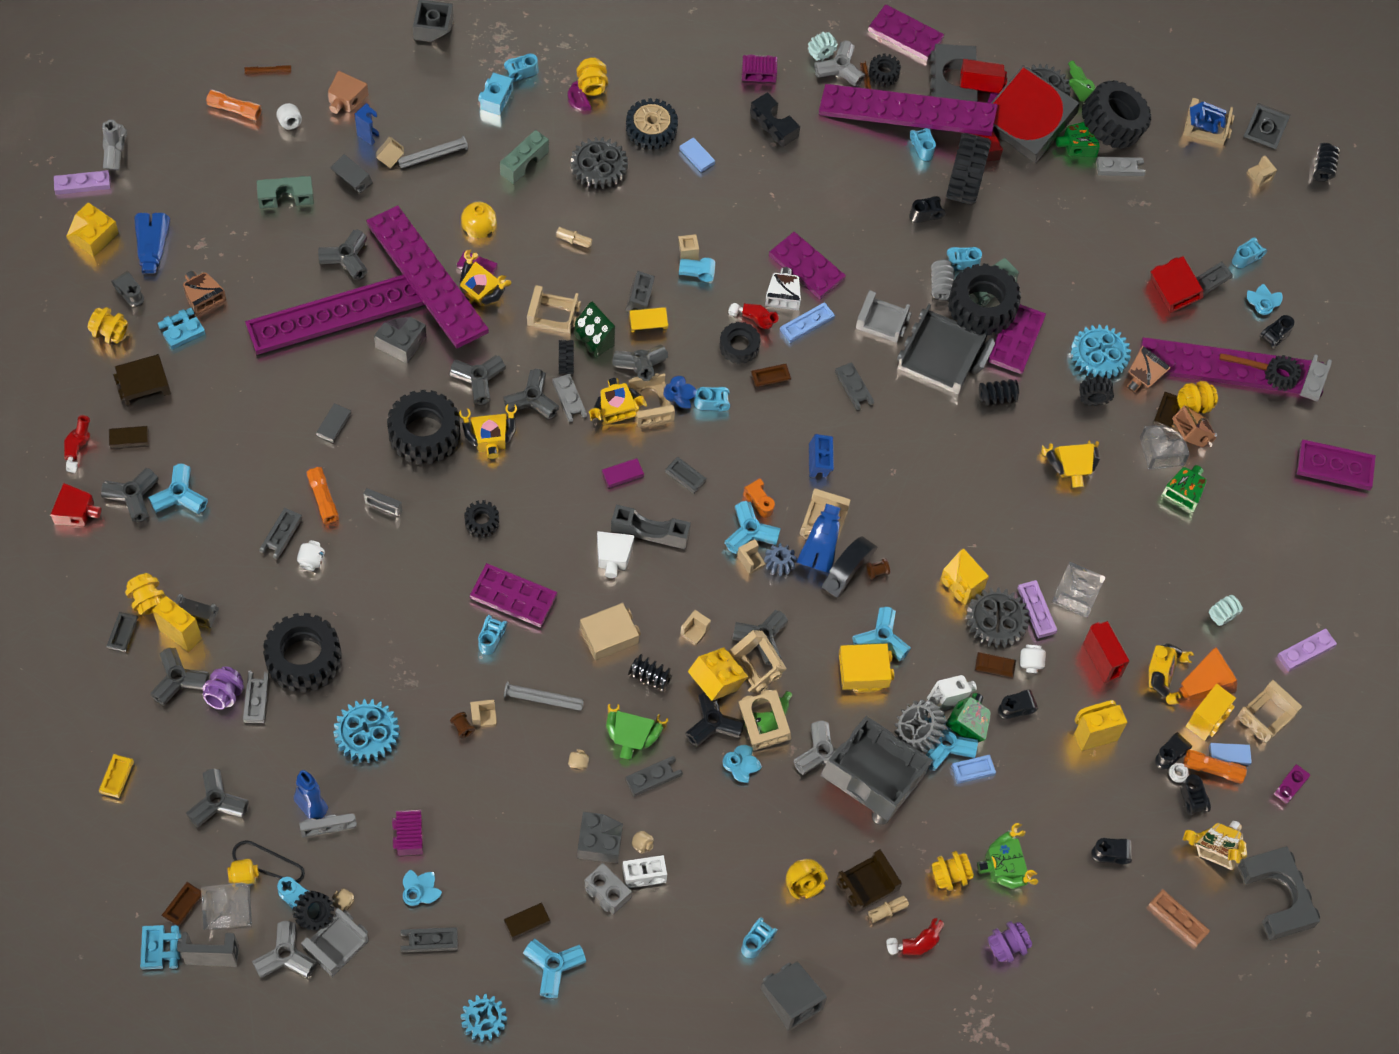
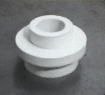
M1175 763L1169 769V776L1173 781L1181 783L1189 776V770L1187 767H1184L1183 763ZM1175 771L1181 772L1182 775H1177Z

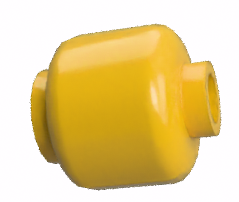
M251 859L236 860L231 863V867H227L229 883H233L235 887L253 885L255 877H259L258 865H253Z

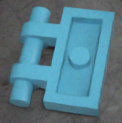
M192 308L182 309L178 311V314L171 317L167 316L163 318V321L157 323L160 330L165 327L168 328V330L163 332V335L172 350L206 334L197 317L188 318L194 314ZM180 320H182V321L184 322V323L179 324V325H177V326H175V327H174V325H173L174 323H176V322H178V321H180Z
M164 925L142 926L141 969H163V960H169V968H178L180 952H178L177 946L178 939L181 938L179 926H171V933H165ZM164 942H170V951L164 952Z

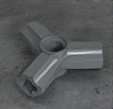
M357 229L353 230L345 243L339 247H319V264L340 263L342 266H345L353 279L359 280L363 278L368 271L357 254L367 241V236Z
M661 344L649 350H636L634 352L616 350L613 357V365L617 368L634 369L639 378L643 381H650L654 376L653 366L665 361L668 358V352L665 346Z
M497 355L481 365L474 366L455 360L451 366L450 376L470 382L474 403L484 405L490 402L488 380L505 370L506 365L501 357Z
M541 369L530 370L525 390L503 397L505 407L508 404L509 412H513L516 405L517 410L527 407L535 409L547 419H552L556 415L559 405L542 393L546 377L545 372Z
M145 468L133 481L126 483L105 481L102 484L101 497L125 501L132 521H144L149 515L142 496L159 480L158 476L151 469Z
M775 610L758 626L736 622L733 640L741 641L753 630L763 631L780 659H782L774 637L788 623V619L780 610ZM758 644L757 647L765 665L771 666V662Z
M170 647L160 653L167 676L150 693L159 704L165 705L178 690L184 687L203 690V685L209 680V672L184 669L176 648ZM177 675H181V676H182L181 678H179V679H177V680L173 679V678H174L175 676H177Z
M209 769L204 772L203 780L206 797L186 812L191 822L199 827L211 816L219 812L243 818L247 812L249 801L224 793L220 769ZM221 798L218 803H212L213 799Z

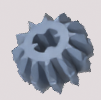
M780 543L778 547L772 545L770 550L767 549L764 562L767 570L772 569V575L778 572L781 577L783 572L788 575L790 570L795 569L797 557L794 556V550H789V545L782 547Z

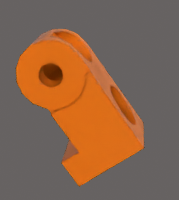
M759 478L744 487L743 495L748 502H751L758 515L768 518L773 514L775 502L763 491L764 483Z

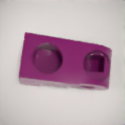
M1296 764L1282 781L1274 795L1285 804H1288L1311 775Z

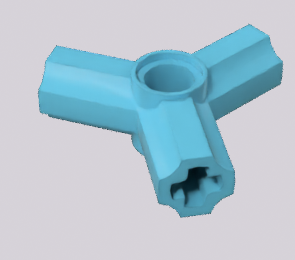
M185 464L173 466L172 481L169 488L148 497L156 513L175 504L183 505L197 514L204 511L208 499L189 489L190 466Z
M742 501L735 505V511L741 527L725 540V545L730 552L737 554L739 547L754 539L777 545L781 528L759 523L751 502ZM752 528L754 531H748L747 529Z
M890 607L879 608L875 630L852 637L853 645L888 644V651L891 650L892 656L898 661L903 660L911 650L910 646L893 634L896 611ZM879 635H885L887 638L883 639Z
M946 726L947 729L942 732L945 737H940L939 739L941 744L935 743V749H930L925 754L933 760L929 769L935 771L950 754L975 758L978 740L955 736L951 729ZM947 741L951 746H946L942 742Z
M534 938L523 952L525 956L544 969L540 996L545 998H558L562 972L586 963V958L580 945L559 953H553ZM550 962H557L559 966L553 969L548 964Z

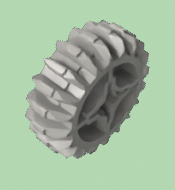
M921 699L919 702L913 700V705L907 704L906 710L901 709L903 714L897 716L899 722L895 723V726L898 729L894 731L898 735V739L910 744L920 752L927 753L929 748L935 749V743L941 744L939 739L940 737H945L942 732L947 729L944 725L947 720L944 718L945 714L938 705ZM928 713L931 715L932 723L929 722ZM910 730H912L913 740L910 736Z

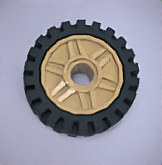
M648 98V102L642 99L641 103L638 101L635 103V106L632 105L626 116V131L628 137L630 136V140L632 142L635 141L637 146L641 143V148L648 146V149H652V146H654L655 149H659V145L663 148L666 146V143L669 145L671 140H674L678 129V116L670 104L666 106L665 101L660 103V99H655V102H653L652 98Z

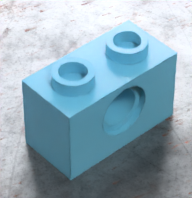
M493 72L490 79L486 80L484 92L481 91L479 94L480 109L501 115L513 90V79Z

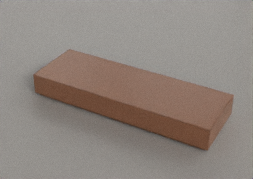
M1164 889L1149 904L1153 910L1195 947L1210 932L1207 927Z

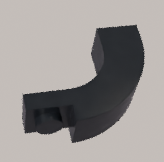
M863 536L858 537L837 559L821 587L838 598L855 572L863 564L869 562L878 547Z

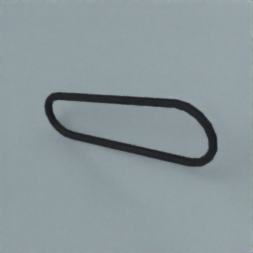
M241 841L233 848L232 857L234 861L237 860L235 851L238 846L247 843L300 868L302 874L300 878L295 880L297 883L304 877L305 871L301 865L252 841ZM258 868V871L261 873L279 879L283 878L282 876Z

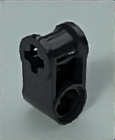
M933 196L915 200L909 214L910 219L913 222L920 223L944 217L946 212L940 204V197Z
M1283 315L1267 326L1261 332L1260 337L1266 339L1271 344V348L1274 349L1290 335L1295 321L1291 316Z
M1024 690L1005 696L998 707L1000 717L1011 719L1036 712L1038 706L1032 691Z
M1176 732L1160 748L1159 753L1155 757L1156 765L1161 769H1169L1186 755L1187 751L1192 748V745Z
M1195 774L1189 775L1180 787L1187 813L1191 816L1200 811L1210 812L1211 804L1202 779ZM1188 783L1193 784L1196 789H1191Z
M1100 838L1093 847L1091 855L1097 862L1129 864L1132 862L1131 841L1128 839Z

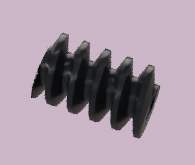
M1320 143L1318 145L1313 173L1315 180L1325 182L1336 177L1337 160L1340 153L1338 147L1330 143Z
M1009 379L1007 382L1002 380L1000 383L994 381L993 384L987 382L986 385L979 383V399L981 403L985 401L987 406L990 400L996 405L997 399L1003 404L1004 398L1007 399L1008 403H1011L1012 397L1015 402H1018L1019 385L1016 379L1015 381Z
M640 654L633 661L628 675L633 673V678L635 679L640 676L641 682L647 679L648 685L654 683V688L656 689L661 686V691L664 692L672 679L670 674L671 668L663 671V664L656 668L657 661L650 665V658L647 657L642 661L643 655Z

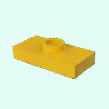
M113 754L99 792L120 798L134 760Z

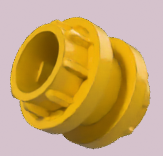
M587 58L580 62L576 69L577 77L579 78V89H582V92L589 96L603 93L608 86L606 65L597 58Z
M108 307L103 309L96 308L89 319L87 328L92 332L93 337L99 338L100 335L105 336L106 343L111 344L114 342L117 344L123 339L128 328V322L121 313H117L116 316L111 315V309Z
M1199 381L1196 385L1194 383H1187L1178 392V405L1180 409L1185 405L1197 413H1209L1218 402L1216 388L1212 384L1209 385L1206 381Z
M149 573L140 574L129 580L126 586L127 590L125 591L127 598L135 599L131 605L133 610L138 611L143 616L152 614V610L166 596L163 590H156L160 583L156 577Z
M957 851L951 852L953 858L944 860L941 855L937 857L938 861L932 863L931 868L938 888L943 889L947 887L948 891L953 890V883L961 881L962 885L966 886L968 885L967 881L973 879L974 874L968 856L965 853L958 854Z

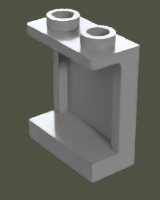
M869 290L857 319L856 329L897 343L899 336L903 337L905 333V322H909L911 318L910 305L907 304L904 309L875 299L876 292Z
M339 908L335 910V916L329 920L331 922L325 924V928H321L311 939L307 937L301 943L303 950L316 960L332 977L369 942L368 931L361 924L357 926L352 921L353 917L346 910L342 912Z

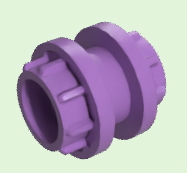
M230 667L215 669L210 675V680L206 681L203 685V697L206 703L213 708L222 710L225 707L233 706L236 696H239L244 689L242 676Z
M1012 921L1007 922V930L1000 932L998 928L992 930L993 935L989 936L987 940L998 961L1003 962L1007 960L1008 963L1014 961L1013 954L1020 952L1022 956L1028 954L1027 949L1032 947V941L1021 922L1014 924Z

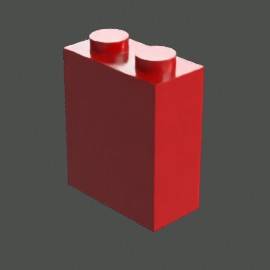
M963 59L960 73V88L1000 93L1007 85V71H1004L1003 64Z
M1184 256L1173 258L1169 263L1158 265L1150 271L1151 280L1170 313L1203 298V289Z
M1108 621L1094 623L1090 626L1083 645L1105 684L1122 677L1129 659Z

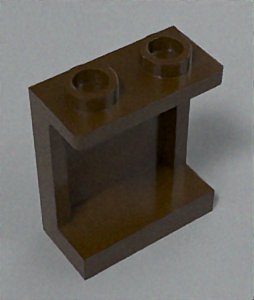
M159 354L115 366L116 374H113L116 385L120 384L121 389L118 390L121 401L125 400L127 406L130 405V399L159 391H162L164 396L171 394Z
M881 849L873 852L871 858L845 872L843 870L838 872L836 880L840 890H844L847 894L848 903L858 913L900 890L902 885L901 880Z

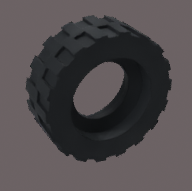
M736 322L726 326L721 332L719 349L725 359L730 360L732 363L740 364L752 361L754 357L756 358L760 348V334L757 332V329L752 327L751 324H746V322ZM735 336H744L748 339L749 345L744 350H737L732 347L731 340Z

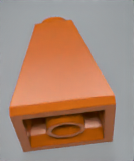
M1216 647L1181 683L1179 691L1183 698L1186 699L1188 697L1189 701L1205 698L1216 684L1231 694L1237 691V679Z

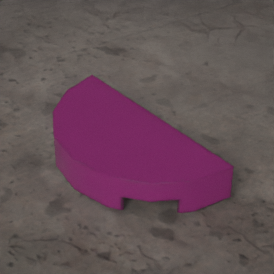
M578 80L573 82L567 92L568 102L577 110H591L586 94L578 87Z

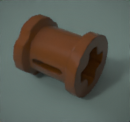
M886 558L872 564L871 562L866 563L870 579H874L878 575L890 574V567Z
M460 712L450 719V723L456 727L459 732L458 736L462 739L470 736L475 731L474 726H471L468 722L465 712Z

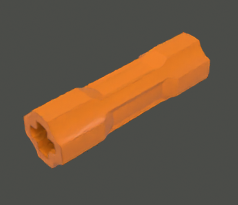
M210 90L207 95L206 101L209 106L219 109L223 108L253 120H258L261 115V105L235 99L215 90Z
M322 467L309 469L306 472L318 503L323 523L330 524L339 520V515L331 498Z
M1191 749L1187 751L1184 757V767L1221 776L1239 784L1243 783L1247 773L1246 766L1212 758Z

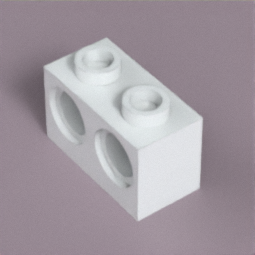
M664 855L623 861L624 883L628 888L662 884L667 881Z

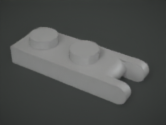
M1098 157L1096 161L1098 175H1145L1144 169H1138V165L1144 164L1143 158Z
M1314 354L1300 395L1318 402L1332 360L1328 359L1327 363L1323 364L1317 361L1318 355Z
M567 374L552 379L568 421L572 422V415L581 412L583 418L587 417L571 375Z
M248 671L243 714L244 723H264L269 672H264V679L253 678V671Z
M345 814L340 816L328 815L318 820L310 818L299 823L303 838L353 829L357 826L354 814Z

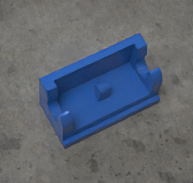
M1203 101L1190 107L1191 125L1215 134L1218 132V123L1220 121L1221 127L1224 128L1226 125V110Z
M366 103L355 113L357 136L372 146L375 143L372 134L379 137V132L373 128L371 114L377 117V113Z
M815 434L809 443V477H815L817 473H822L824 478L828 476L830 471L834 470L833 436Z

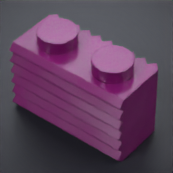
M743 55L742 81L776 83V56Z
M421 810L396 811V818H392L393 830H397V837H393V850L397 849L398 856L422 855Z

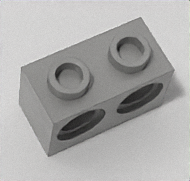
M604 863L585 879L586 892L591 897L595 896L600 901V906L605 911H610L613 915L631 899L632 891ZM597 880H602L605 882V884L603 886H597L594 884V882ZM616 894L619 896V899L613 901L609 899V896Z

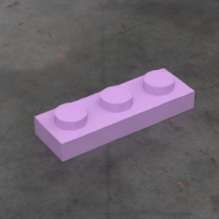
M108 170L54 176V191L56 195L110 189Z
M1037 580L1018 585L1017 589L1023 603H1026V610H1029L1028 616L1038 639L1056 634L1057 628Z
M1325 628L1280 652L1277 657L1289 672L1334 648L1337 643Z

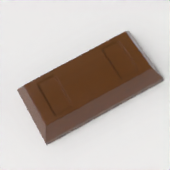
M786 363L751 371L756 387L791 380Z
M978 652L975 670L1013 678L1016 660Z
M186 882L161 916L179 926L204 892Z

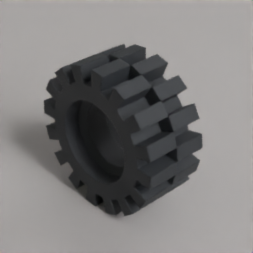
M883 53L882 56L878 54L877 58L873 57L869 67V78H871L872 82L876 81V85L881 83L882 87L886 84L888 87L890 83L894 85L898 81L901 65H899V60L896 61L897 58L895 56L891 58V54L886 56V53ZM879 68H888L891 72L884 73Z
M559 340V374H574V340Z
M1282 355L1281 358L1276 356V358L1271 359L1265 371V379L1268 380L1267 383L1269 385L1273 384L1272 388L1277 386L1278 390L1281 391L1283 388L1284 391H1287L1288 388L1292 389L1293 386L1295 387L1301 375L1300 365L1296 364L1297 361L1295 359L1291 361L1292 357L1288 356L1286 359L1285 355ZM1276 370H1285L1289 373L1290 376H1281L1277 373Z
M1093 377V379L1088 378L1087 381L1084 380L1079 385L1080 399L1085 405L1091 406L1094 404V406H1097V404H1100L1102 406L1104 403L1108 404L1114 398L1113 382L1106 377L1104 379L1102 377L1097 379L1096 377Z
M478 500L476 505L472 502L470 508H466L464 514L465 525L471 535L475 533V537H478L481 534V538H485V534L489 537L491 532H496V528L499 527V511L495 505L492 506L491 502L486 504V500H482V503H479ZM479 514L489 516V521L484 524L476 523L474 519Z
M316 891L304 892L305 895L300 894L298 896L300 900H295L294 902L297 904V907L292 909L296 911L293 914V917L296 918V923L312 931L325 928L324 924L331 922L328 918H333L334 915L330 913V911H334V907L330 906L333 904L332 900H329L327 895ZM312 903L319 905V913L315 918H309L307 915L308 907Z

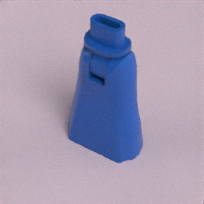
M137 213L134 220L139 264L142 266V273L153 274L156 273L163 254L170 217L165 213H152L151 220L150 213Z
M826 504L824 512L821 511L822 515L816 519L796 563L830 573L829 571L835 559L840 528L838 519H840L839 512L841 508Z
M305 770L300 771L296 779V790L293 799L308 819H322L329 807L320 795V787L310 773Z

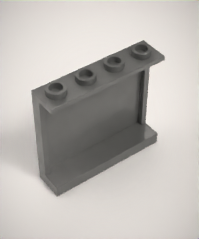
M929 303L926 310L922 309L919 315V323L915 322L911 331L913 333L912 337L908 336L904 344L905 350H901L898 355V369L959 394L987 339V335L985 333L977 335L975 334L976 332L966 331V328L964 326L960 327L956 321L930 311L931 304Z

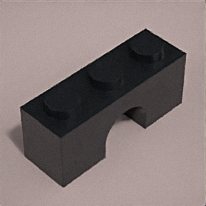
M767 92L751 102L750 114L753 119H756L765 131L772 135L775 142L784 147L799 137L800 126L790 115L783 119L774 117L777 115L778 103Z

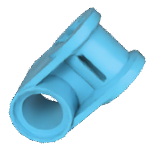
M526 54L507 60L504 63V68L508 70L509 78H512L513 82H517L521 79L537 75L539 71L538 59L534 54Z
M930 129L911 130L910 139L919 158L923 161L932 160L936 142L932 137Z
M1254 237L1237 248L1232 258V263L1237 268H1245L1249 264L1260 260L1268 250L1263 248L1257 242V238Z
M952 247L947 250V256L952 263L951 266L954 268V271H959L967 267L972 268V265L975 264L980 266L982 251L977 247Z
M700 387L696 391L694 406L702 411H727L730 409V403L728 402L730 390L726 387Z
M490 615L486 617L478 637V648L482 654L490 655L494 653L500 639L504 635L507 621L501 622L493 619ZM485 641H490L491 643H490V644H484L483 642H485Z
M283 877L277 885L280 898L289 904L292 909L297 907V904L294 902L295 900H300L298 896L300 894L305 895L304 892L308 891L291 877ZM285 886L286 888H288L289 886H291V890L284 891L283 887Z
M762 917L756 921L743 940L741 952L746 958L752 959L757 957L778 931V929L766 924ZM747 944H754L756 946V949L748 948Z

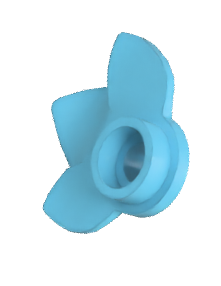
M1264 284L1259 286L1256 292L1247 291L1248 301L1262 315L1270 314L1273 308L1280 306L1282 302V293L1271 294Z
M748 745L737 746L734 752H728L723 757L724 768L732 772L736 780L743 783L749 782V773L757 772L762 768L760 761L756 757L751 756L753 748Z
M412 870L405 874L403 878V886L405 888L403 900L407 905L417 906L421 902L430 904L441 896L442 891L433 888L435 883L434 872H427L418 877ZM411 894L417 895L415 899H411L409 896Z

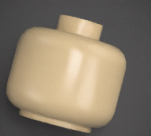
M577 749V752L570 753L568 765L571 768L586 769L589 755L584 754V750Z
M639 831L632 839V846L640 853H644L646 850L650 851L653 848L654 839L647 832Z
M342 888L339 892L335 891L332 896L334 899L332 905L341 911L348 910L354 901V894L345 888Z

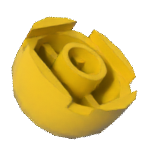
M481 201L470 203L463 209L461 215L463 231H466L467 235L473 238H485L488 236L487 234L493 233L497 226L496 213L493 208Z
M813 859L797 860L790 866L786 873L785 881L792 897L800 899L799 896L805 895L807 899L817 895L825 888L824 882L828 881V877L824 868Z

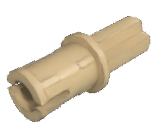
M559 227L557 230L556 238L566 240L571 245L575 243L590 248L592 244L591 238L582 236L577 231L573 232Z
M901 896L888 903L885 901L883 905L869 910L868 915L872 919V923H875L887 916L892 917L894 913L907 908L909 902L905 896Z

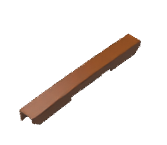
M865 60V63L860 62L861 70L865 74V88L871 89Z
M291 65L244 67L245 74L291 72Z
M1220 353L1219 359L1222 361L1251 366L1260 370H1266L1268 364Z

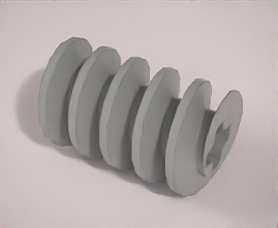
M937 260L931 265V293L938 300H949L954 281V268L948 260Z

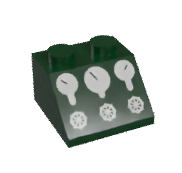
M593 301L590 302L575 321L574 334L578 340H582L590 353L593 352L598 357L615 346V325Z

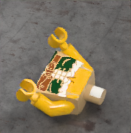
M1232 821L1228 827L1216 823L1212 828L1200 833L1192 830H1186L1183 840H1188L1192 846L1196 843L1200 857L1233 870L1236 863H1240V860L1247 857L1246 842L1243 840V834L1240 832L1242 825L1237 821Z

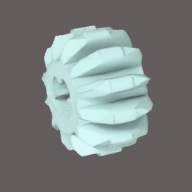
M829 32L817 34L808 43L809 53L816 61H823L825 58L829 59V56L834 55L838 45L835 37Z
M1229 595L1212 606L1208 613L1211 619L1220 626L1239 615L1243 607L1234 595Z

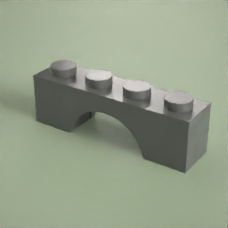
M616 504L611 520V532L634 535L636 538L686 549L691 522L675 518L664 522L653 521L641 516L634 508Z

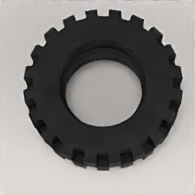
M1115 80L1100 83L1084 101L1082 118L1085 119L1084 124L1089 128L1088 131L1098 141L1101 140L1106 146L1111 145L1112 148L1119 147V149L1133 146L1150 127L1151 110L1147 106L1146 99L1141 97L1142 94L1139 91L1136 92L1132 86H1127L1126 83H1119Z
M969 133L961 135L946 194L948 199L971 205L976 203L991 145L989 138Z
M983 263L982 266L975 264L972 265V268L967 267L963 269V272H959L953 281L948 300L949 311L952 312L953 320H958L957 324L960 327L964 326L966 331L976 332L975 334L981 335V333L992 335V332L997 334L1002 332V329L1006 330L1010 323H1013L1020 305L1021 292L1019 291V284L1015 282V278L1012 275H1008V271L1005 269L1001 270L996 265L989 266V264ZM974 292H987L995 296L1000 304L994 307H983L973 302L969 295Z
M420 390L421 392L417 393L412 391L409 392L410 395L401 396L400 401H395L392 405L393 409L389 410L387 419L389 441L392 448L397 451V454L402 458L405 456L409 462L413 460L416 461V464H422L423 462L432 464L434 460L439 462L444 459L445 455L449 456L452 453V449H456L461 435L459 412L454 407V403L450 399L447 400V396L443 394L438 395L437 391L431 390V392H426V390ZM419 418H431L442 425L437 432L429 436H417L407 430L408 425Z
M296 613L291 618L286 616L282 618L281 623L276 622L273 625V631L269 630L266 635L267 639L264 640L263 654L267 670L271 674V678L276 682L278 681L279 686L283 688L288 686L289 690L293 692L296 689H300V692H307V689L312 688V691L317 690L319 685L325 686L328 684V679H333L336 675L335 670L340 668L342 652L335 628L331 627V623L327 620L322 622V617L318 615L311 617V613H304L303 616H299V613ZM299 641H312L321 647L319 656L307 664H293L284 658L286 650L292 644Z

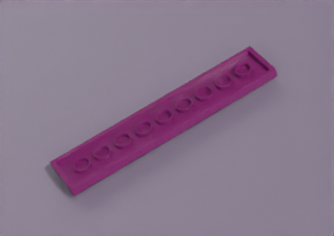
M825 84L819 107V115L986 136H992L997 113V104L832 84Z
M398 205L366 220L370 230L456 349L489 333V328Z
M400 275L245 321L256 355L425 304L404 275Z
M1145 337L1141 340V347L1144 346L1171 367L1164 374L1166 376L1280 391L1277 386L1272 388L1273 384L1269 385L1267 383L1268 380L1265 379L1266 370L1219 359L1220 353L1269 364L1272 358H1276V355ZM1291 358V361L1295 359L1297 361L1296 364L1300 365L1301 375L1295 387L1293 386L1292 389L1288 388L1287 391H1284L1282 388L1281 391L1300 394L1312 360ZM1276 370L1277 373L1281 376H1290L1289 373L1285 370Z

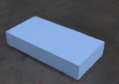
M694 137L680 145L679 150L701 173L715 165V160Z
M1210 743V757L1244 766L1251 765L1250 745Z
M990 755L955 762L951 765L957 784L996 774Z

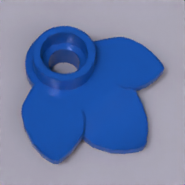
M676 376L664 387L663 395L668 401H675L679 407L689 409L691 408L690 399L695 397L697 390L691 384H686L685 377Z

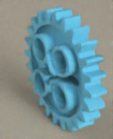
M1100 324L1097 329L1093 325H1091L1090 330L1085 327L1083 332L1079 331L1078 336H1075L1072 343V360L1077 361L1076 367L1082 366L1081 372L1087 371V376L1092 373L1093 377L1100 375V377L1104 378V375H1106L1110 379L1112 374L1117 377L1119 372L1123 373L1124 368H1127L1131 358L1129 356L1131 350L1128 349L1130 344L1125 343L1126 337L1120 338L1121 332L1115 334V328L1110 331L1107 325L1105 329H1102Z
M363 699L361 705L358 701H355V707L348 704L349 711L341 710L343 717L337 716L339 723H334L336 730L333 733L334 737H337L335 738V743L339 744L338 748L340 751L344 750L345 757L351 754L352 761L359 757V763L363 761V758H366L367 762L370 763L371 757L378 761V755L385 758V751L392 752L390 745H397L395 739L399 738L397 731L400 728L399 725H396L398 719L393 718L395 716L394 711L389 712L388 705L382 708L381 701L375 705L374 699L371 700L370 704H367L366 700ZM373 716L378 718L375 721L368 720L370 717ZM352 723H357V724H359V725H358L357 727H355V728H350V727H349L350 724H352ZM377 734L384 735L381 739L375 738ZM360 740L365 741L363 745L355 744L357 741Z

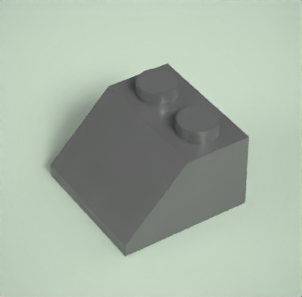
M1258 103L1244 137L1277 149L1291 115Z

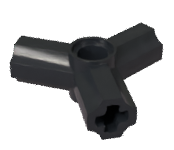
M705 692L698 695L703 718L685 733L689 742L693 746L698 747L708 737L718 732L740 738L745 721L723 715L719 710L717 699L711 701ZM710 720H716V721H718V722H717V723H711V722H709V721H710Z

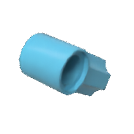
M702 258L700 261L681 259L679 275L698 277L701 281L710 282L714 279L716 262L711 258Z

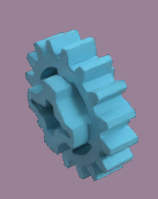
M484 994L483 999L476 995L475 1002L469 999V1007L463 1006L465 1013L461 1014V1019L466 1020L461 1023L462 1028L468 1027L465 1031L466 1035L473 1033L472 1039L475 1040L479 1036L481 1042L484 1041L485 1037L492 1041L493 1034L499 1037V1029H505V1025L502 1022H507V1017L502 1016L506 1013V1009L501 1008L502 1002L495 1003V996L489 1000L487 994ZM493 1009L497 1012L498 1019L492 1015ZM487 1014L488 1019L480 1021V1017H484ZM470 1017L475 1020L474 1027L470 1023Z

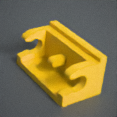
M666 307L630 310V331L635 332V330L654 328L667 329Z

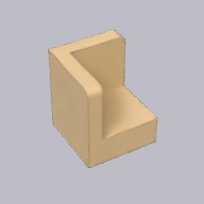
M389 136L377 150L376 158L391 168L404 153V147Z
M1263 156L1259 164L1248 169L1247 173L1260 187L1274 179L1277 169L1266 156Z
M696 234L678 236L681 252L680 260H699V245Z
M755 539L738 548L737 557L749 574L765 566L764 560L758 553L759 544Z
M694 610L681 626L680 635L697 645L710 629L711 620Z
M494 700L470 702L474 728L497 725Z

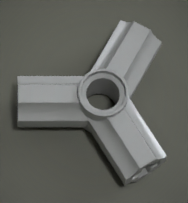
M849 41L840 42L835 59L815 62L816 76L820 78L836 75L837 77L845 78L853 86L858 87L865 79V74L850 63L855 46Z
M108 120L102 126L104 135L103 149H105L103 168L119 170L121 151L124 148L127 129L123 125L117 124L115 120Z
M817 721L811 724L813 748L793 761L795 768L802 775L820 764H826L837 750L831 744L828 722ZM819 750H825L827 754L823 755Z
M290 921L278 923L276 948L252 961L260 978L281 967H288L306 978L315 970L317 961L295 949L296 923ZM289 951L290 955L288 957H280L282 952Z

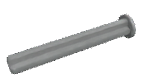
M462 136L460 139L398 159L401 168L409 167L464 148L467 150L468 144L465 136Z
M509 682L506 683L504 691L505 698L510 696L575 710H582L584 700L581 698L511 685Z

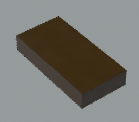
M1164 392L1153 421L1154 425L1171 430L1174 422L1172 418L1176 415L1179 408L1176 395Z
M148 426L109 429L110 449L149 446Z
M541 902L505 918L504 923L513 940L549 924L550 918Z

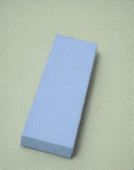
M824 302L780 327V331L789 343H792L835 319V314Z

